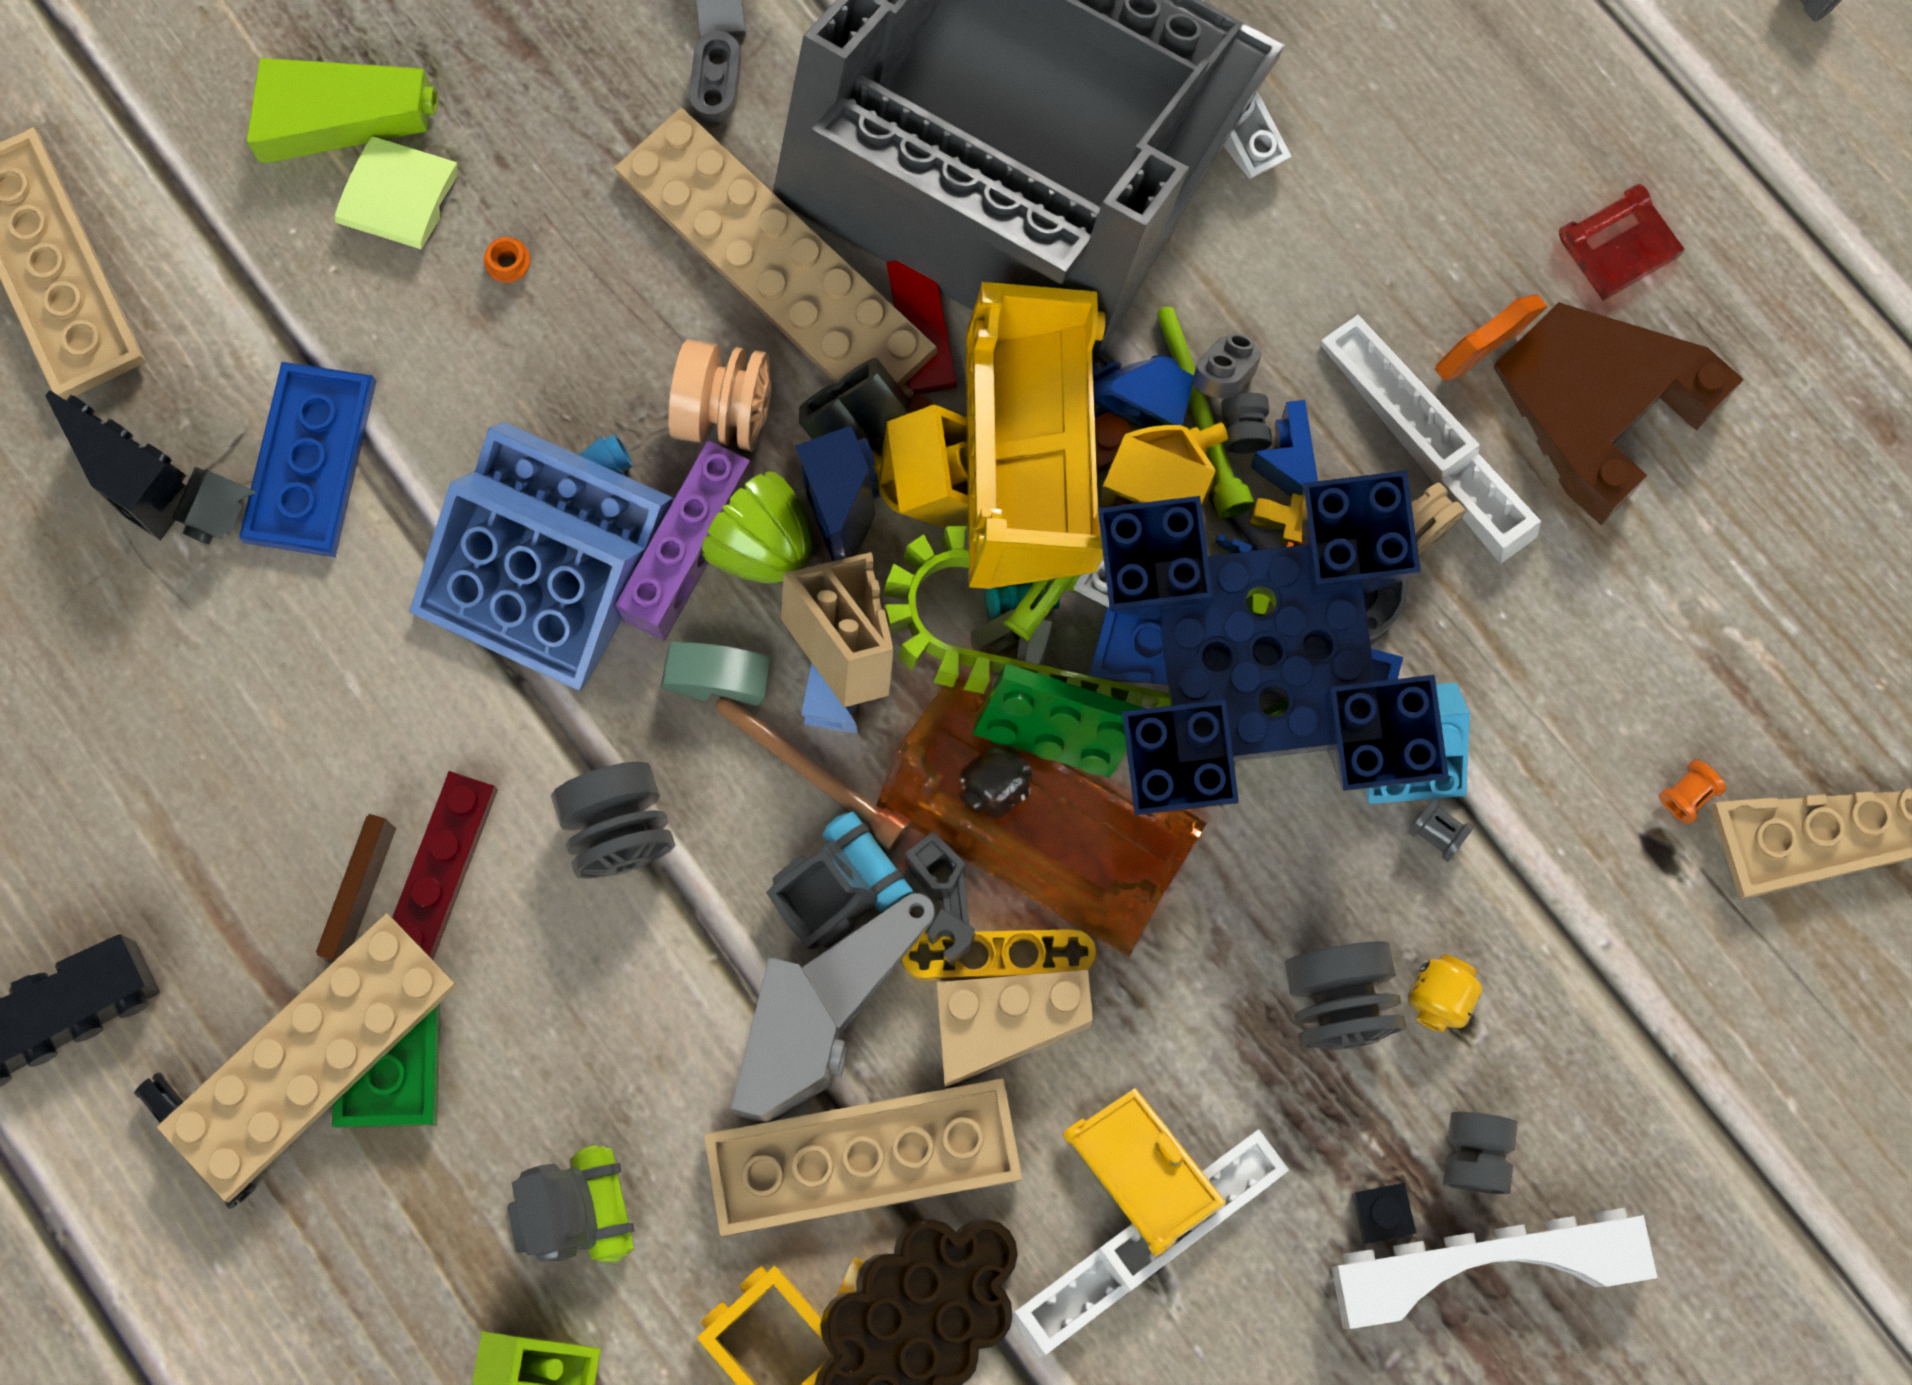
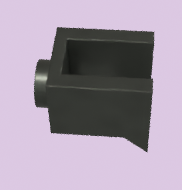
M194 467L171 519L186 525L182 534L210 545L213 537L222 539L224 534L230 535L243 505L238 503L239 500L257 492L205 469L204 471Z

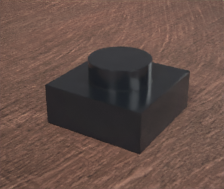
M1405 1182L1352 1193L1363 1244L1417 1234Z

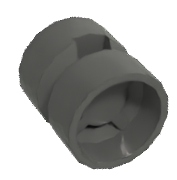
M1451 1112L1447 1141L1455 1148L1454 1152L1447 1155L1445 1159L1443 1185L1474 1192L1510 1194L1513 1165L1506 1160V1154L1515 1150L1518 1122L1510 1118L1484 1113Z

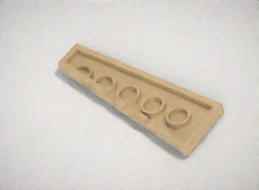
M1912 789L1874 793V791L1855 792L1851 795L1826 796V794L1808 795L1804 798L1791 799L1763 798L1721 801L1710 807L1739 900L1912 859Z

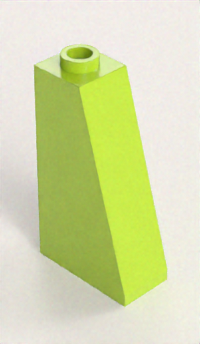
M260 58L246 142L258 162L271 163L367 144L372 136L387 140L427 132L429 117L437 112V89L431 86L423 68Z

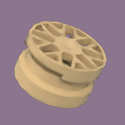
M1439 482L1425 490V495L1411 502L1418 555L1440 540L1466 513L1465 508L1459 502L1452 503L1447 497L1449 491Z

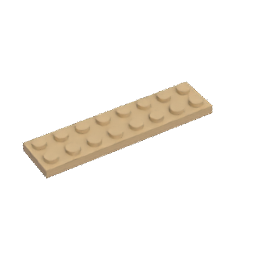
M682 107L614 167L617 175L834 383H837L857 366L877 357L896 383L902 386L937 354L936 346Z

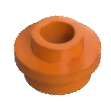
M501 237L490 243L485 251L483 262L487 273L492 279L501 283H513L527 274L531 265V257L527 247L521 241L515 238ZM507 257L516 259L515 263L511 266H500L502 260Z

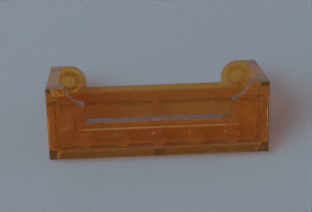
M959 677L954 687L944 685L895 750L876 806L882 810L887 808L891 812L898 810L913 821L912 828L926 836L934 831L959 856L1130 956L1190 856L1207 822L1195 816L1188 809L1160 812L1155 815H1135L1132 801L1070 765L1054 760L1042 759L1035 754L1007 745H998L988 739L972 735L975 718L986 700L985 695L963 690L966 681ZM976 761L975 765L972 766V767H970L971 764H969V763H970V762L973 763V762ZM968 765H969V769H968L969 775H968L967 772H966ZM1030 785V795L1019 803L1020 793ZM1017 801V803L1013 807H1011V809H1006L1007 812L1004 816L1006 805L1008 804L1007 808H1009L1014 802Z

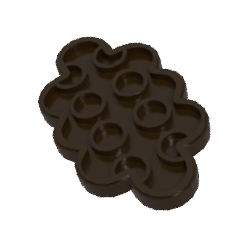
M934 1219L914 1221L905 1227L896 1240L894 1254H878L866 1260L858 1272L856 1291L841 1293L832 1299L823 1311L820 1323L821 1336L832 1356L817 1373L815 1385H962L968 1381L976 1370L979 1349L993 1347L1003 1340L1011 1326L1013 1317L1011 1301L1005 1290L1001 1287L1015 1269L1018 1256L1016 1241L1010 1230L1001 1223L988 1219L970 1221L957 1231L953 1230L945 1222Z

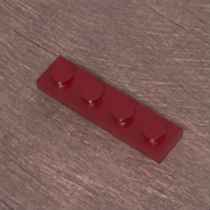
M448 771L392 917L432 960L435 957L498 791L494 785Z

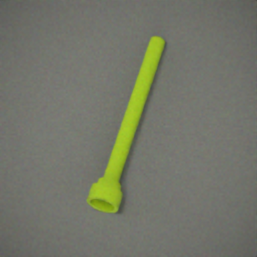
M1170 306L1163 307L1156 315L1171 357L1179 363V368L1194 376L1196 368L1175 310ZM1193 384L1188 404L1196 427L1202 430L1216 423L1205 394L1200 392ZM1223 443L1207 448V457L1216 470L1214 477L1217 485L1214 487L1215 495L1212 499L1219 518L1228 519L1251 510L1255 503L1249 486L1242 484L1240 478H1235Z

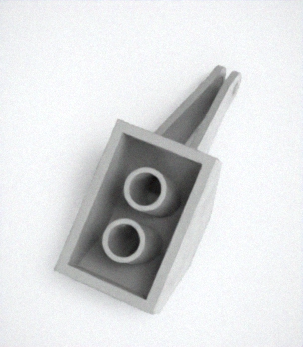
M919 893L906 896L803 967L796 963L768 958L731 1106L733 1112L740 1118L760 1123L776 1121L829 1088L833 1075L842 1076L848 1047L845 1046V1041L841 1040V1033L933 923L935 918L934 905L927 896ZM919 907L923 909L924 914L920 918H913L910 915L913 908Z

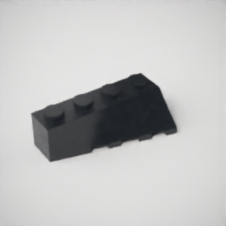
M118 934L56 962L55 968L58 973L51 976L43 972L31 976L27 975L10 983V994L2 998L0 997V1087L12 1079L11 1073L27 1064L29 1067H35L50 1061L57 1056V1048L72 1040L74 1042H82L98 1035L103 1030L102 1024L118 1015L121 1018H126L139 1013L149 1005L148 999L161 993L136 941Z

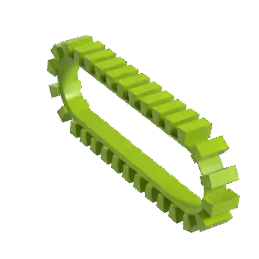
M946 526L941 539L944 552L938 555L934 554L924 534L907 545L903 560L916 571L915 575L893 563L883 596L905 599L906 602L905 604H885L884 609L890 635L908 628L913 637L902 644L897 658L911 671L914 670L925 652L942 660L933 683L954 687L959 676V664L973 668L963 690L984 694L990 682V671L1000 673L1005 663L1137 706L1142 707V705L1152 708L1170 706L1169 693L953 646L938 640L930 634L918 617L916 591L928 576L938 570L948 567L969 568V550H964L966 526ZM1080 575L1074 577L1066 588L1067 591L1079 593L1074 590V585ZM1254 594L1246 600V605L1251 613L1257 616H1264L1270 599L1263 594ZM1282 697L1281 701L1262 711L1270 716L1281 715L1286 711V702Z

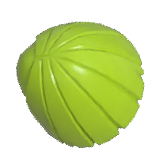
M772 471L765 472L764 476L759 474L745 483V489L739 488L730 497V503L723 505L724 512L717 513L707 530L710 535L705 536L702 543V551H704L702 555L711 565L728 574L760 583L775 584L783 582L784 573L805 568L812 555V534L804 508L784 478Z

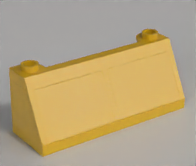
M982 282L965 335L969 587L990 589L1096 573L1103 560L1098 517L1092 348L1095 340L1101 341L1103 339L1105 313L1098 311L1096 291Z

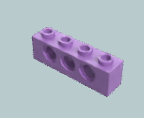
M707 440L615 604L624 622L663 641L666 640L709 563L702 555L704 552L702 551L704 537L710 535L707 532L717 513L724 512L722 507L730 503V497L739 488L745 489V483L754 477L750 460Z

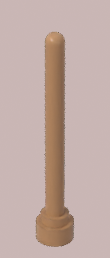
M721 697L717 700L716 709L718 713L850 812L854 811L858 818L870 826L869 829L871 834L874 835L875 841L888 853L894 851L906 837L913 821L898 810L891 812L887 808L880 810L735 700L727 697Z

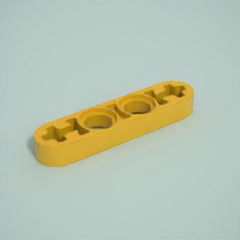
M1075 929L975 932L973 942L980 943L988 951V960L981 968L975 970L968 969L959 960L953 964L955 970L945 971V960L930 961L929 969L920 970L917 961H910V954L918 953L919 945H929L930 953L941 954L945 951L943 943H955L952 938L945 936L941 937L932 946L927 940V934L923 933L902 961L904 969L916 980H970L1080 970L1089 971L1095 960L1096 948L1088 934ZM1043 940H1053L1051 951L1067 949L1068 941H1077L1078 948L1087 950L1088 956L1080 957L1078 966H1069L1067 957H1052L1054 968H1044L1046 949ZM1027 941L1035 946L1038 952V959L1035 964L1028 968H1019L1011 962L1009 950L1015 943Z

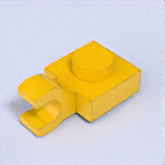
M1293 493L1288 506L1271 500L1257 498L1256 505L1252 508L1249 525L1266 530L1281 529L1283 530L1280 540L1281 544L1287 545L1288 541L1294 543V546L1302 545V495Z

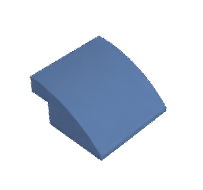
M506 422L488 428L475 471L450 482L409 612L580 691L592 675L622 620L615 604L674 498Z

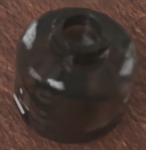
M991 746L960 771L959 779L963 790L958 793V796L964 806L974 816L983 813L992 819L998 820L1030 795L1031 785L1029 780L1033 777V773L1026 761L1013 748L1008 747L1004 750L997 746Z

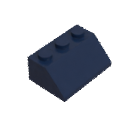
M849 425L795 446L805 494L832 561L857 556L875 517L873 499L880 497L875 483L878 482L873 467L876 466L869 443L866 438L857 440L852 426Z

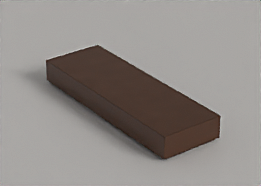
M369 814L364 821L316 950L317 956L329 963H333L355 942L396 831V827L385 818Z

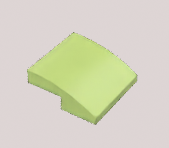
M372 136L361 153L344 188L335 213V223L422 249L440 220L439 205L458 177L457 162Z

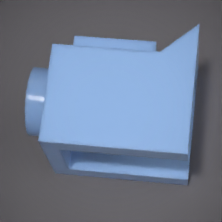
M811 662L801 713L802 716H805L804 724L858 734L856 722L850 715H855L857 704L844 708Z

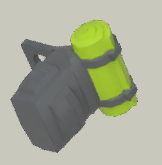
M597 1145L587 1146L570 1158V1168L566 1170H560L556 1164H548L521 1172L519 1179L512 1182L515 1201L507 1206L515 1248L518 1253L526 1252L527 1255H533L539 1261H562L576 1256L577 1250L588 1249L592 1260H598L602 1263H616L635 1250L631 1233L635 1232L633 1223H629L619 1173L622 1172L620 1163H615L613 1148L598 1147Z

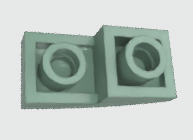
M670 642L667 648L660 688L703 701H707L713 693L759 706L765 697L771 656L720 645Z

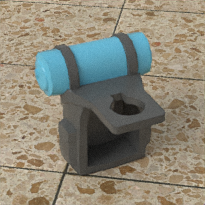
M854 811L836 816L826 826L822 834L826 844L809 858L801 855L792 860L789 865L772 878L773 885L766 892L785 923L802 943L810 949L820 946L826 948L840 940L856 926L854 919L861 913H865L874 907L881 914L906 896L914 894V891L905 881V875L901 870H897L870 834L871 830L866 823L863 824Z

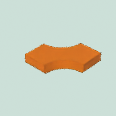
M1538 294L1515 299L1488 323L1460 340L1435 365L1436 368L1434 370L1444 381L1465 375L1496 348L1516 338L1548 307Z

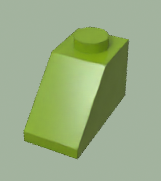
M481 1331L472 1384L595 1385L601 1348Z

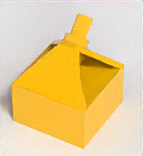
M934 404L887 421L882 456L871 450L876 466L873 467L878 479L879 492L886 504L895 512L944 529L946 526L967 527V417Z
M1220 422L1202 430H1199L1198 427L1188 430V428L1181 425L1154 426L1125 434L1102 486L1100 508L1200 496L1203 513L1216 471L1205 454H1207V448L1228 440V434L1223 423Z

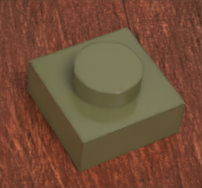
M1014 609L971 632L972 648L976 651L998 656H1005L1019 645L1017 640L1020 637L1007 628L1004 622L1006 619L1008 620Z

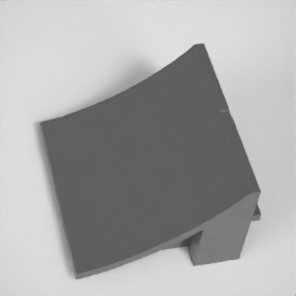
M836 0L803 35L773 194L788 207L886 262L897 260L936 281L939 292L972 311L982 282L1096 291L1098 311L1105 313V331L1103 339L1101 341L1095 340L1092 348V366L1097 365L1144 279L1207 171L1256 92L1278 61L1284 45L1202 0Z

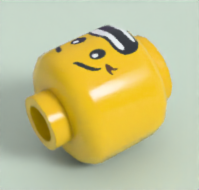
M1441 954L1439 959L1425 961L1408 993L1409 1004L1419 1012L1416 1021L1439 1033H1444L1446 1027H1465L1483 991L1482 984L1476 978L1478 971L1470 964L1446 954Z

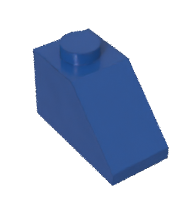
M1156 355L1149 360L1129 364L1093 382L1094 404L1140 429L1163 425L1182 426L1193 387V375L1179 368V363L1176 360L1167 356Z

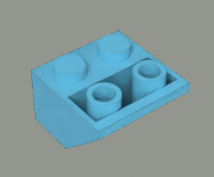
M1457 683L1436 684L1449 778L1366 788L1369 804L1433 799V797L1439 799L1466 796L1470 712Z

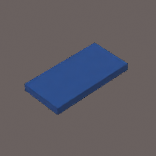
M281 362L251 485V490L257 493L248 497L239 539L243 543L336 558L377 382L373 375Z

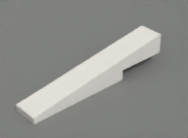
M1356 315L1321 340V347L1434 484L1441 483L1449 491L1447 494L1449 500L1452 503L1457 501L1465 508L1466 513L1462 517L1463 520L1499 564L1537 538L1541 520L1478 454L1480 444L1359 315Z
M1258 1129L1202 1171L1226 1201V1204L1177 1238L1174 1246L1161 1255L1154 1257L1148 1249L1149 1244L1136 1227L1131 1224L1012 1313V1321L1039 1359L1290 1170Z

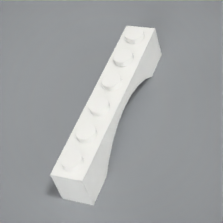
M1626 1208L1596 1212V1223L1577 1226L1575 1216L1544 1221L1545 1232L1527 1234L1525 1224L1494 1229L1496 1240L1476 1243L1474 1233L1444 1238L1445 1248L1430 1251L1425 1250L1424 1241L1393 1246L1394 1257L1376 1260L1373 1249L1343 1254L1344 1265L1331 1267L1343 1329L1402 1321L1413 1306L1441 1282L1466 1269L1493 1262L1517 1261L1544 1265L1571 1274L1594 1288L1656 1279L1658 1277L1644 1215L1628 1218Z

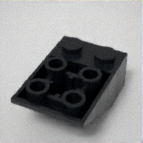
M49 390L45 396L90 485L124 518L161 541L175 522L171 518L185 490L186 485L183 483V480L186 478V475L170 464L172 460L162 451L149 443L145 447L141 446L132 439L133 435L127 429L111 419H108L105 423L94 415L95 411L76 396L70 394L67 400Z

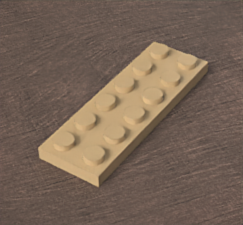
M32 127L0 142V280L51 391L67 400L70 394L77 396L143 365L147 361L40 134Z
M386 913L156 1128L225 1202H230L441 1003L457 985L398 923Z
M1004 1078L704 1134L720 1237L1023 1180Z

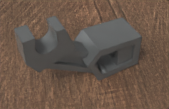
M932 831L905 852V863L932 900L943 901L944 910H940L926 934L927 940L932 946L941 937L945 936L955 941L952 947L943 952L944 960L951 967L970 952L975 937V928L969 924L964 883L966 876L965 862ZM945 864L951 870L952 875L948 877V883H937V878L931 876V874Z

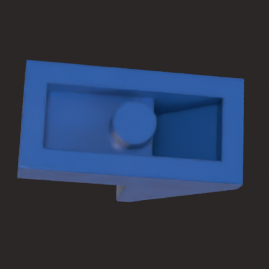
M1305 400L1286 402L1281 419H1276L1275 434L1279 449L1256 451L1251 463V467L1255 472L1290 497L1293 493L1302 495L1303 483L1318 481Z

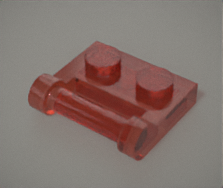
M1636 184L1624 192L1623 198L1579 223L1572 221L1559 229V237L1562 244L1603 301L1679 258L1685 250L1653 206L1652 198L1642 184ZM1633 213L1639 224L1592 250L1587 243L1588 238Z

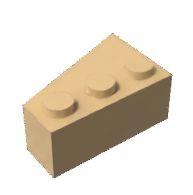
M872 552L787 572L783 575L781 620L844 708L889 696L894 649L885 609L881 607L879 598L880 587L878 580H875Z
M1088 970L937 982L945 1089L954 1087L965 1080L1003 1066L1009 1061L1091 1028L1093 1015Z

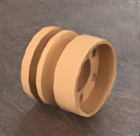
M687 339L682 344L678 354L672 379L668 410L670 436L673 439L703 444L708 438L713 424H717L718 440L721 447L729 448L737 432L738 448L752 452L758 442L761 429L765 425L770 405L771 380L769 376L770 361L768 353L755 350L751 354L747 365L746 351L743 348L736 347L732 351L727 366L722 367L721 350L718 344Z

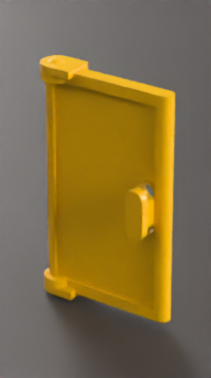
M1137 1088L1131 1090L1085 1121L1082 1118L1066 1129L1062 1135L1068 1144L1074 1146L1149 1244L1148 1249L1154 1257L1174 1246L1177 1238L1226 1204L1223 1197ZM1181 1161L1179 1165H1172L1170 1162L1179 1163Z

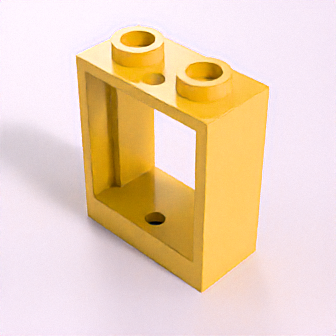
M763 1266L757 1268L739 1285V1288L744 1293L730 1307L722 1301L700 1321L705 1330L696 1338L737 1385L758 1384L718 1338L774 1286L822 1339L820 1328L822 1316L777 1266H773L768 1272ZM824 1363L801 1385H815L817 1373Z

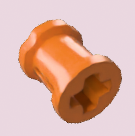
M1697 759L1692 760L1687 765L1688 772L1671 789L1665 788L1658 795L1663 806L1675 818L1688 825L1698 818L1697 812L1714 795L1721 796L1727 789L1717 772L1706 763Z

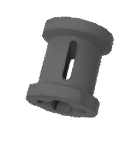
M1433 797L1407 833L1413 837L1420 835L1442 852V858L1448 862L1466 840L1474 826L1469 822L1464 825L1441 809L1439 807L1440 801Z

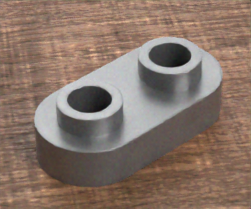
M713 31L703 35L697 41L694 49L689 99L694 114L705 122H721L727 119L736 107L741 54L736 39L726 32ZM716 57L726 59L722 64L712 63V60ZM711 98H718L721 100V102L715 106H710L706 104L707 101Z
M1239 333L1219 338L1198 360L1193 376L1194 386L1203 394L1214 398L1226 399L1236 396L1255 375L1261 358L1260 348L1250 337Z

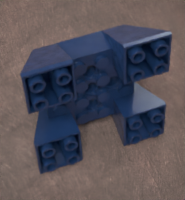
M1407 470L1303 483L1302 545L1208 556L1200 496L1098 508L1110 611L1160 621L1170 706L1122 712L1135 815L1238 804L1234 761L1327 751L1343 791L1449 778L1435 674L1376 682L1364 595L1421 572ZM1254 594H1263L1272 601L1274 610L1268 615L1257 616L1249 611L1246 600ZM1310 637L1322 638L1328 644L1330 654L1322 660L1312 659L1305 653L1303 642ZM1260 643H1270L1279 651L1280 660L1271 666L1261 665L1253 657L1252 649ZM1210 649L1223 650L1229 656L1230 666L1221 672L1211 671L1203 664L1202 656ZM1266 692L1280 694L1286 702V711L1278 716H1270L1264 713L1259 705V697Z

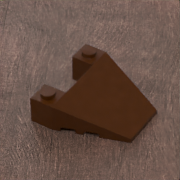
M1560 302L1494 365L1495 371L1522 418L1526 416L1537 435L1538 440L1536 442L1544 456H1549L1560 475L1558 480L1565 493L1600 525L1633 495L1647 476L1613 444L1659 399L1664 401L1697 431L1731 397L1744 380L1708 347Z

